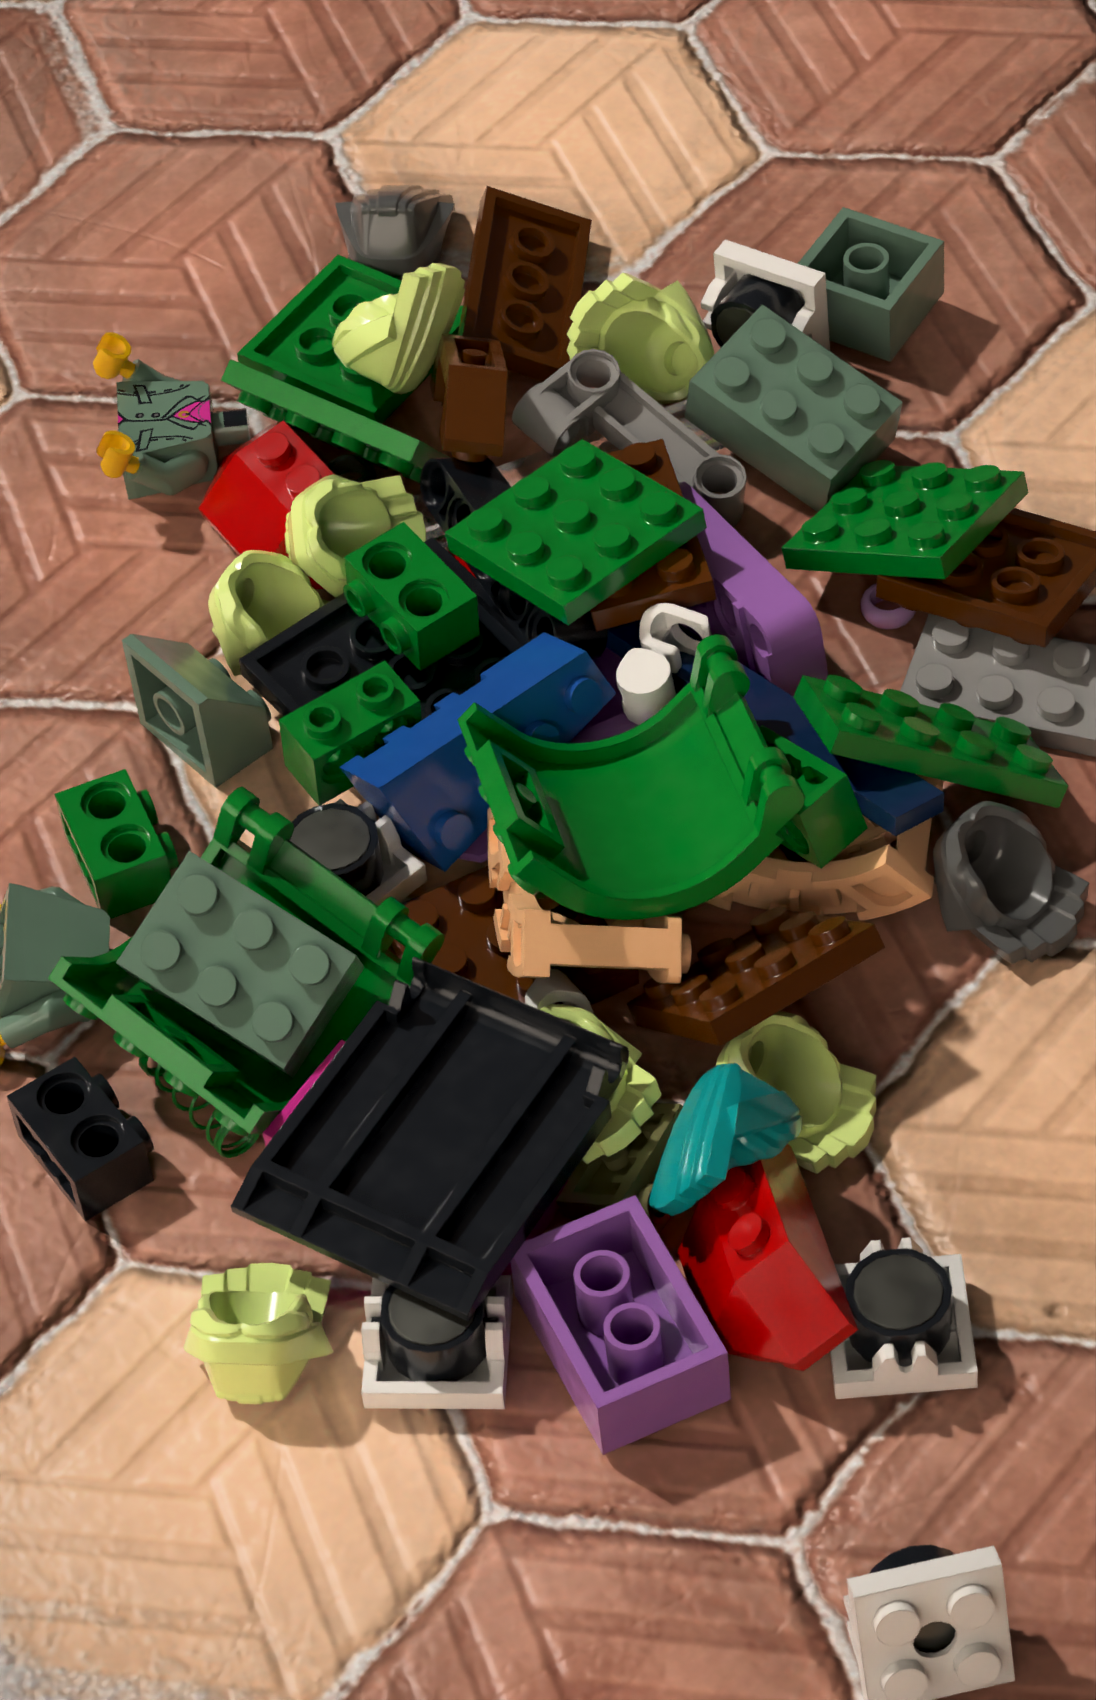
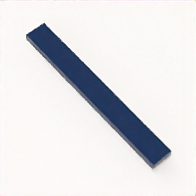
M641 620L608 628L606 648L621 658H624L629 650L641 648L639 639ZM678 624L680 629L690 638L697 641L703 640L693 632ZM680 651L682 667L677 673H672L677 694L690 682L695 655ZM742 664L750 680L749 690L744 697L758 726L764 725L847 774L863 816L896 837L944 811V792L916 774L831 754L793 696Z

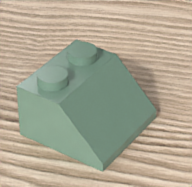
M130 634L122 640L140 723L215 788L273 749L268 724L271 720V713L267 704L255 691L248 690L246 692L235 683L226 668L215 658L208 660L188 643Z

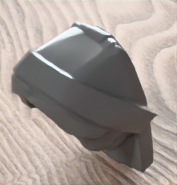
M384 185L380 189H370L366 194H355L351 202L335 203L348 251V258L401 281L404 273L414 272L419 267H428L431 263L439 262L452 212L455 211L452 195L439 194V190L423 189L420 185Z
M984 801L964 812L940 835L933 849L935 870L933 877L937 886L941 914L947 932L970 930L984 944L1011 964L1022 959H1027L1032 963L1045 954L1052 957L1070 945L1077 935V925L1084 917V903L1088 896L1089 882L1054 864L1053 858L1047 852L1045 839L1041 832L1032 825L1031 820L1026 814L1004 804Z

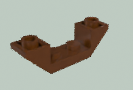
M442 334L431 374L430 388L433 401L442 402L441 406L443 407L439 432L442 450L452 451L451 455L456 459L468 462H483L487 460V456L502 457L508 370L500 340Z

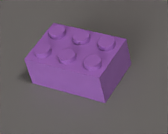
M636 1195L525 1241L510 1261L515 1296L603 1455L731 1400L728 1352Z

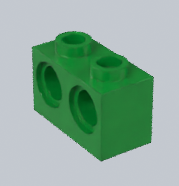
M404 522L344 557L347 584L344 585L343 591L348 604L358 616L365 617L367 615L380 629L381 635L388 647L397 655L404 653L420 671L480 635L477 595Z
M383 661L279 719L285 766L318 806L354 787L340 769V766L357 755L366 758L384 746L383 738L402 725L411 728L422 721L420 700L388 663Z
M761 725L759 729L767 746L779 748L784 752L791 767V776L798 781L805 797L801 810L780 829L784 839L781 844L822 869L868 829L848 776L776 732Z
M126 769L55 793L64 834L98 909L104 910L112 919L154 904L171 879L170 870L178 868L179 861L169 834L167 832L156 834L153 828L154 825L159 824L147 789L136 792Z

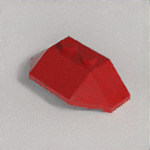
M283 420L269 425L223 457L199 506V510L207 522L238 556L247 550H262L282 554L289 558L286 553L284 533L286 532V515L291 511L293 500L318 480L334 473ZM309 577L312 588L324 589Z
M787 1143L783 1151L772 1159H761L750 1165L728 1169L725 1181L699 1200L678 1249L687 1283L728 1354L757 1361L781 1363L786 1368L804 1372L858 1331V1327L794 1152Z

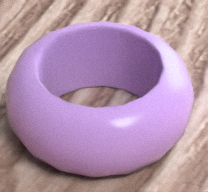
M877 583L871 585L864 592L860 602L861 612L871 625L881 629H897L906 625L914 617L916 611L907 610L903 607L894 610H883L874 606L876 603L883 601V599L876 597Z

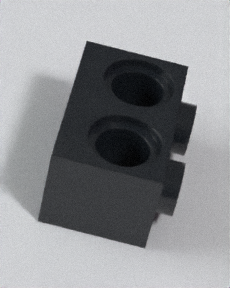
M76 1057L71 1058L7 1096L18 1136L85 1221L154 1181L147 1155L154 1150V1146L145 1127L134 1115L125 1119L118 1110V1099L105 1077L100 1073L91 1077Z

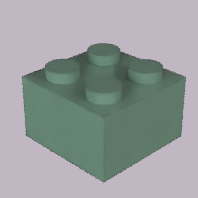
M845 207L840 210L797 263L824 272L826 275L829 341L889 362L895 357L944 293L943 240Z

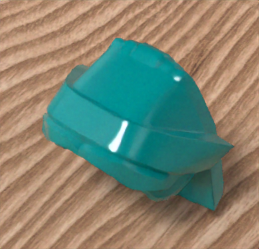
M737 1063L721 1064L708 1070L692 1088L673 1125L651 1189L650 1207L671 1216L680 1214L691 1208L696 1201L706 1196L712 1189L725 1181L728 1169L750 1165L761 1159H772L783 1151L789 1141L799 1136L803 1117L799 1115L800 1109L784 1090L779 1091L763 1080L742 1070Z

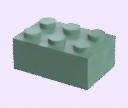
M762 304L689 381L685 419L816 512H819L836 492L840 491L859 473L861 467L876 461L895 440L903 402Z
M191 851L187 853L116 962L133 978L291 1078L295 1077L365 968L357 955Z

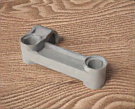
M583 350L576 354L568 363L544 382L538 383L529 389L513 411V424L552 456L559 455L563 450L574 445L584 436L589 437L596 430L619 450L634 443H647L663 438L678 483L683 481L688 483L732 527L736 526L742 518L747 479L745 468L742 464L731 456L716 452L620 371L617 360L603 350ZM712 492H721V493H725V494H720V495H719V494H714V493H712Z

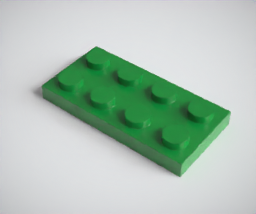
M230 359L221 378V381L240 391L237 402L263 413V416L276 422L284 420L292 429L296 427L328 445L338 449L342 447L374 465L397 471L403 474L402 476L420 484L422 468L429 459L450 458L414 437Z
M802 675L793 698L831 754L1055 808L1060 807L1067 791L1068 784L1052 765L1053 759L1039 748L1030 736L1031 730L1016 720L1007 717H997L995 722L976 718L970 711L954 704L942 703L939 708L919 704L912 696L894 689L884 690L883 695L866 691L852 680L837 675H828L826 680Z

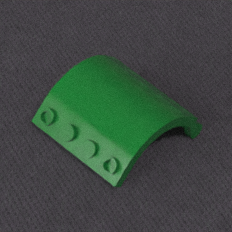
M714 634L704 638L696 648L690 682L667 705L647 721L610 738L585 743H555L540 740L518 731L476 702L457 719L467 744L464 748L465 755L475 766L481 785L478 787L479 793L490 806L495 820L493 831L504 844L510 860L508 871L522 889L533 895L540 891L564 907L593 917L617 920L661 917L695 907L727 891L754 870L784 841L780 829L801 810L805 797L798 781L791 776V767L784 752L779 748L767 746L744 697L749 690L750 680L742 664L737 662L738 655L728 637Z
M244 787L235 789L223 803L213 839L201 858L357 955L365 967L294 1078L283 1073L125 972L116 962L132 937L115 949L99 956H61L48 979L66 992L63 1001L71 1009L91 1020L100 1018L116 1031L113 1039L120 1047L137 1057L145 1059L149 1056L166 1069L163 1078L172 1087L191 1097L200 1095L216 1108L213 1115L220 1124L238 1135L248 1136L249 1134L263 1133L339 1041H347L377 1000L389 1005L395 980L408 984L410 987L413 980L412 958L417 957L431 963L442 947L445 935L429 923H424L423 925L416 923L408 917L409 908L394 897L385 899L379 906L291 842L290 838L294 831V824L278 812H274L271 815L259 807L260 799ZM245 829L255 835L252 848L240 840ZM394 939L405 947L402 959L388 950Z

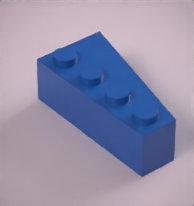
M543 632L481 673V682L461 695L452 692L434 704L436 709L434 713L411 728L402 725L383 738L384 746L366 758H362L359 755L355 756L340 766V769L363 798L372 804L379 818L386 815L392 820L403 848L446 872L487 829V809L490 807L479 793L478 787L481 785L475 766L465 755L464 748L467 744L457 719L476 702L528 736L549 742L569 743L616 695L615 690L585 650Z

